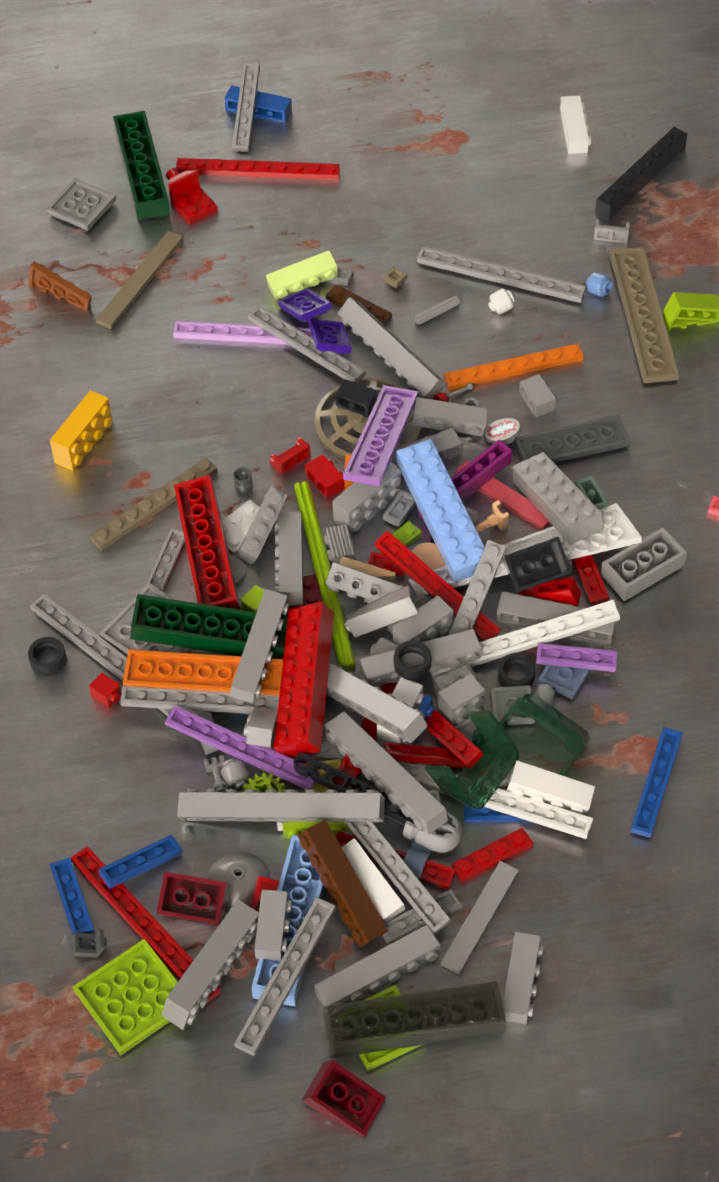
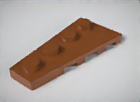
M34 261L30 265L28 286L40 287V291L44 293L52 292L56 298H66L68 303L85 310L89 309L92 296L87 291L78 288L72 282H68L60 277L59 274L48 270L42 264Z

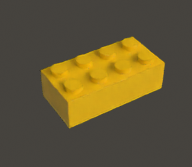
M90 390L52 436L50 443L56 464L72 471L77 465L81 464L83 458L92 450L96 441L100 440L104 431L112 425L113 419L109 398Z

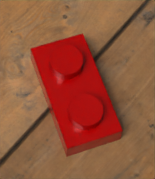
M371 552L369 565L395 572L396 576L405 577L406 573L384 554Z

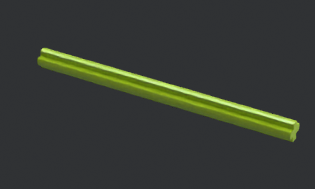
M308 481L297 482L294 485V490L322 601L334 612L332 641L338 665L346 672H352L356 669V663L349 635L344 624L345 620L338 593L328 589L329 585L325 584L331 566L310 484Z

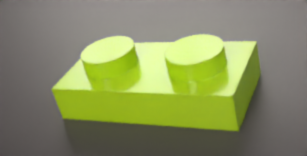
M408 521L392 535L406 547H409L422 537V531Z

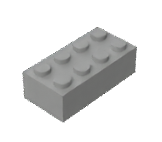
M390 462L380 486L354 482L333 500V523L336 526L348 524L350 535L358 531L367 520H371L380 509H384L393 498L397 497L401 491V469Z
M662 527L643 538L641 543L633 544L602 562L601 576L626 601L683 567L687 552Z

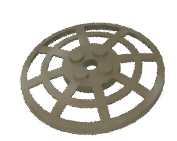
M362 378L358 382V384L370 383L366 387H371L378 392H381L382 388L377 387V384L405 389L394 382L379 378ZM340 385L330 390L318 404L315 413V429L322 445L333 455L345 460V456L352 455V453L338 448L334 443L342 437L351 443L357 444L359 438L353 437L346 432L353 429L362 434L369 417L346 409H337L338 406L335 403L332 409L321 411L324 403L339 389ZM336 415H347L348 423L340 427ZM331 416V423L336 432L330 438L325 436L321 428L320 417ZM409 417L407 423L412 424V417ZM416 426L410 438L402 445L399 442L397 448L417 441L422 427Z

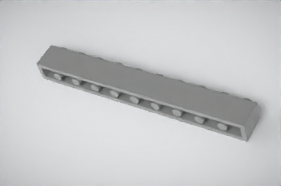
M187 789L186 792H179L177 817L182 821L322 822L326 820L327 822H384L385 797L377 790H367L366 793H358L357 790H346V793H338L337 790H326L325 793H318L317 790H305V793H298L297 790H285V793H278L277 790L269 789L265 790V793H258L257 790L248 789L245 790V793H238L237 790L227 789L225 792H218L213 789H207L206 792H198V790Z

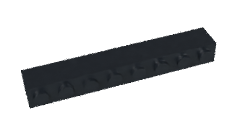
M673 127L597 198L595 213L609 221L685 149L688 133Z

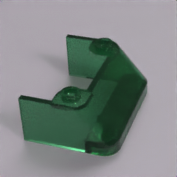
M526 693L515 701L499 722L493 735L497 738L514 714L521 718H532L562 739L565 749L573 754L559 775L565 776L590 741V735L584 728L533 693Z
M468 711L467 715L477 727L472 735V743L484 755L470 769L466 766L458 777L449 766H426L425 770L443 793L472 809H481L512 770L516 761H518L519 750L491 711Z

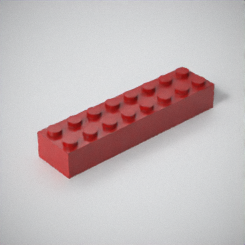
M210 475L175 484L174 489L197 602L199 604L241 610L216 490Z
M322 601L289 609L273 749L289 758H294L296 755L303 753L308 755L321 752L334 612Z

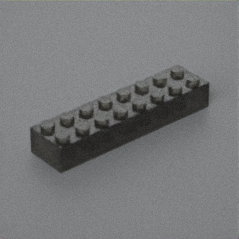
M497 981L323 1006V1021L330 1059L500 1034L505 1032L506 1018Z

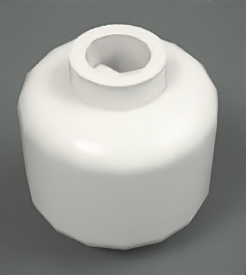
M500 289L490 295L491 302L488 305L492 312L496 311L498 314H503L513 308L515 300L509 290Z

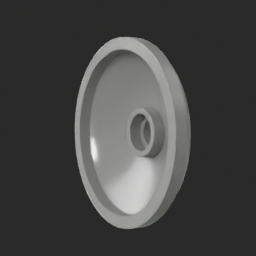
M235 852L225 855L215 862L209 872L208 879L231 884L226 906L227 909L231 910L237 900L251 907L257 877L270 878V872L266 864L259 857L246 852Z

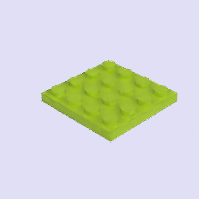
M144 938L72 988L118 1053L123 1055L170 1022L161 1015L167 996L178 982Z

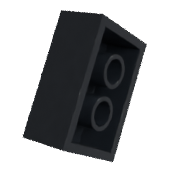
M559 537L513 552L502 558L514 593L572 573Z

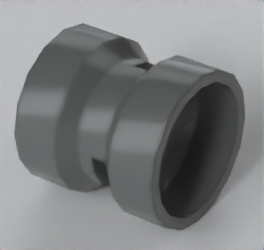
M246 467L237 468L233 473L234 487L238 492H249L253 487L252 473Z

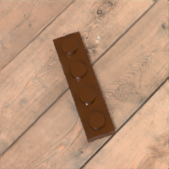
M335 285L326 294V300L340 307L344 305L349 297L359 301L384 325L392 319L391 312L338 285Z

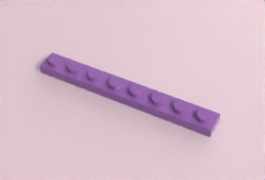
M174 705L165 720V725L301 788L312 790L316 783L310 776L306 778L295 772L293 759L267 747L246 744L247 738ZM300 762L297 763L299 767H306V765ZM316 770V771H315V774H316L317 776H319V775H320V771H317V770Z

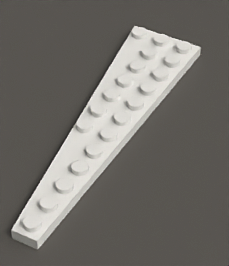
M615 503L599 509L602 513L603 530L571 545L553 526L503 544V546H506L505 556L559 537L567 560L616 548L629 547L633 544L641 543L642 538L619 505ZM503 559L494 578L508 575ZM446 566L433 570L453 588L470 584L472 577L454 583ZM408 579L415 596H419L422 593L428 594L414 580Z

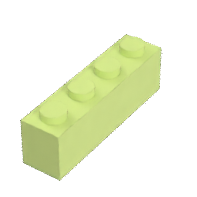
M326 251L267 274L266 280L274 299L277 300L305 288L316 286L323 281L331 280L338 276V270L330 251Z

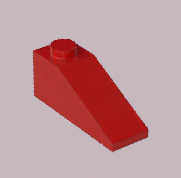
M574 577L542 583L520 591L518 595L532 596L537 599L551 600L578 607L581 591Z

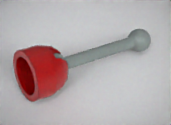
M469 383L466 387L449 395L440 392L434 395V400L449 402V398L466 390H472L474 386Z

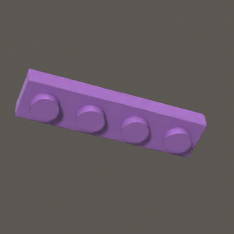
M538 643L536 664L615 672L617 651Z

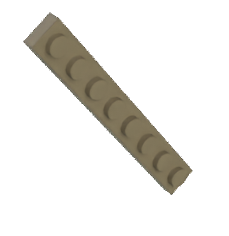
M205 457L89 536L90 541L100 551H103L177 500L174 489L175 484L207 475L212 477L218 472L217 467Z

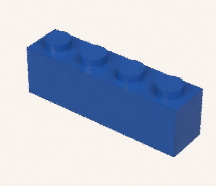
M230 86L224 97L225 110L237 112L240 87ZM257 91L254 116L286 123L292 112L291 98Z

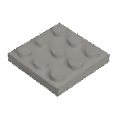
M74 178L46 210L52 216L89 231L116 201V195Z

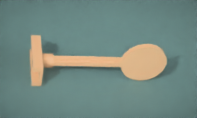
M499 500L492 504L491 515L485 521L475 526L478 534L495 525L498 526L501 532L508 528L509 514L508 512L504 514L500 512L501 502ZM422 543L412 550L432 570L446 566L434 543Z

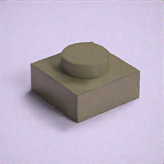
M394 266L383 276V281L395 288H398L407 279V273Z

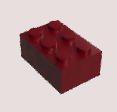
M164 871L156 914L220 925L225 917L231 884Z

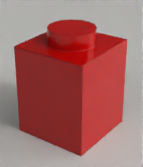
M101 673L89 685L91 696L108 708L113 703H117L121 698L120 684L104 673Z

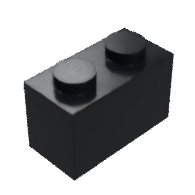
M344 379L335 393L336 406L369 417L377 401V390Z

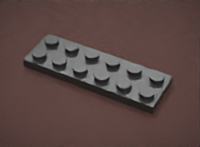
M619 414L515 437L514 442L522 461L544 452L553 463L627 447L630 446L631 441Z

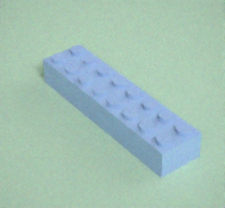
M429 439L397 450V465L401 469V473L453 582L472 577L485 547L432 440Z
M296 835L291 837L277 890L288 892V900H292L291 913H287L286 918L290 920L289 933L284 935V939H287V949L316 897L322 899L325 891V886L322 884L316 868L311 865L310 858L305 849L301 847L299 838ZM259 959L251 987L254 999L261 997L281 960ZM305 966L284 1005L295 1007Z

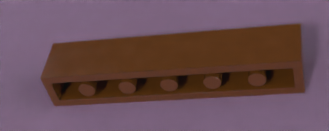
M324 820L305 829L298 836L300 845L307 852L311 865L316 868L322 884L330 893L331 900L340 911L343 922L349 927L353 940L362 948L381 938L388 932V929L327 821Z

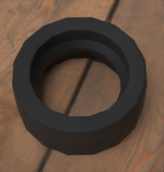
M54 637L39 638L31 644L28 650L32 669L41 675L55 674L65 666L67 658L64 645ZM45 649H54L59 653V656L49 663H41L36 660L38 653Z
M411 640L399 644L395 649L393 664L399 676L408 680H417L426 676L430 671L432 656L427 645L420 641ZM407 653H417L423 656L424 663L415 668L407 667L401 663V657Z
M521 653L506 655L498 665V680L503 687L531 686L535 679V664L531 658ZM512 665H519L527 669L528 676L521 680L511 679L505 674V669Z

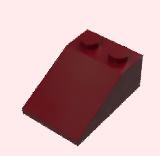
M334 1060L323 1062L301 1101L320 1114L361 1136H365L386 1096Z

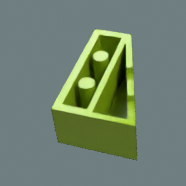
M673 292L662 311L667 331H671V328L679 326L683 329L691 324L699 326L719 322V295Z

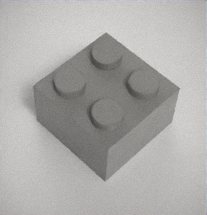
M472 674L465 676L438 692V713L453 726L462 723L484 710L485 689Z

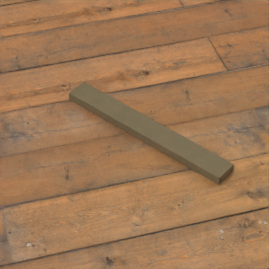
M167 231L96 319L97 324L109 329L115 326L181 244L183 236Z

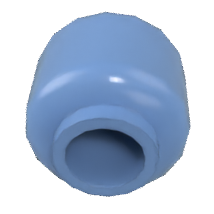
M596 272L588 277L586 286L590 294L604 297L611 292L613 283L608 275Z

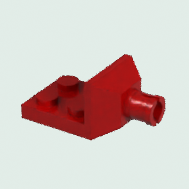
M172 168V171L170 169L167 171L166 178L170 180L168 185L171 204L189 224L218 211L216 203L200 187L197 170L179 173L176 168Z

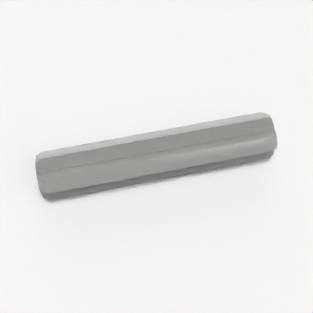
M452 296L415 315L414 321L417 325H420L459 305L460 300L457 296Z

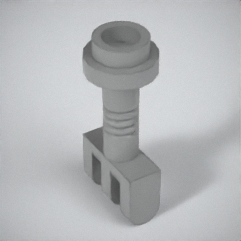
M219 756L220 762L218 763L215 757H211L212 764H209L208 759H203L206 773L213 772L215 784L212 786V789L218 792H225V790L229 789L228 784L223 781L220 773L223 767L222 764L225 762L224 756Z

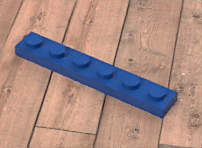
M663 727L631 827L632 833L651 838L683 732Z

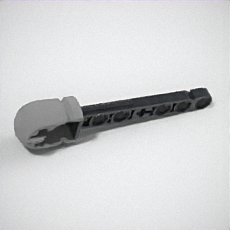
M298 754L294 758L293 768L295 772L306 778L310 776L314 782L328 789L337 790L338 793H346V790H356L357 788L360 789L358 793H366L367 790L379 791L377 787L354 778L324 762H317L316 758L307 754ZM303 760L308 765L306 767H299L297 763ZM322 769L326 774L324 776H317L315 771ZM341 778L344 783L336 785L333 783V780ZM379 791L385 797L384 817L404 826L403 837L410 840L415 839L416 843L438 853L452 851L459 844L463 834L461 823L451 813L447 812L448 821L428 835L423 829L419 830L410 817H406L397 804L395 805L399 808L398 811H389L387 807L394 804L391 803L384 791Z

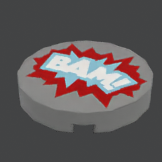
M512 418L494 421L485 430L488 443L491 442L493 444L498 440L502 441L505 445L515 441L514 438L516 436L519 437L521 434L519 422Z

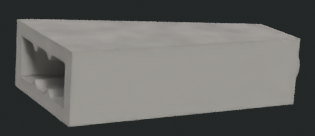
M408 585L347 614L346 622L344 623L349 633H353L354 637L363 635L418 614L417 600Z

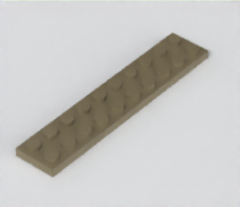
M644 247L610 250L609 256L643 383L679 380L678 368Z

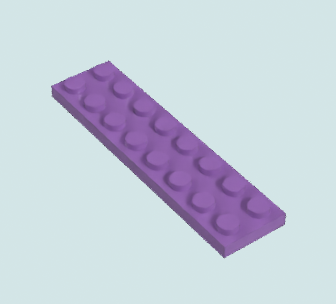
M383 385L343 473V480L375 486L381 485L415 406L418 391Z

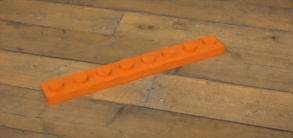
M577 343L443 373V379L447 383L448 391L466 387L469 383L477 385L583 361L584 355Z

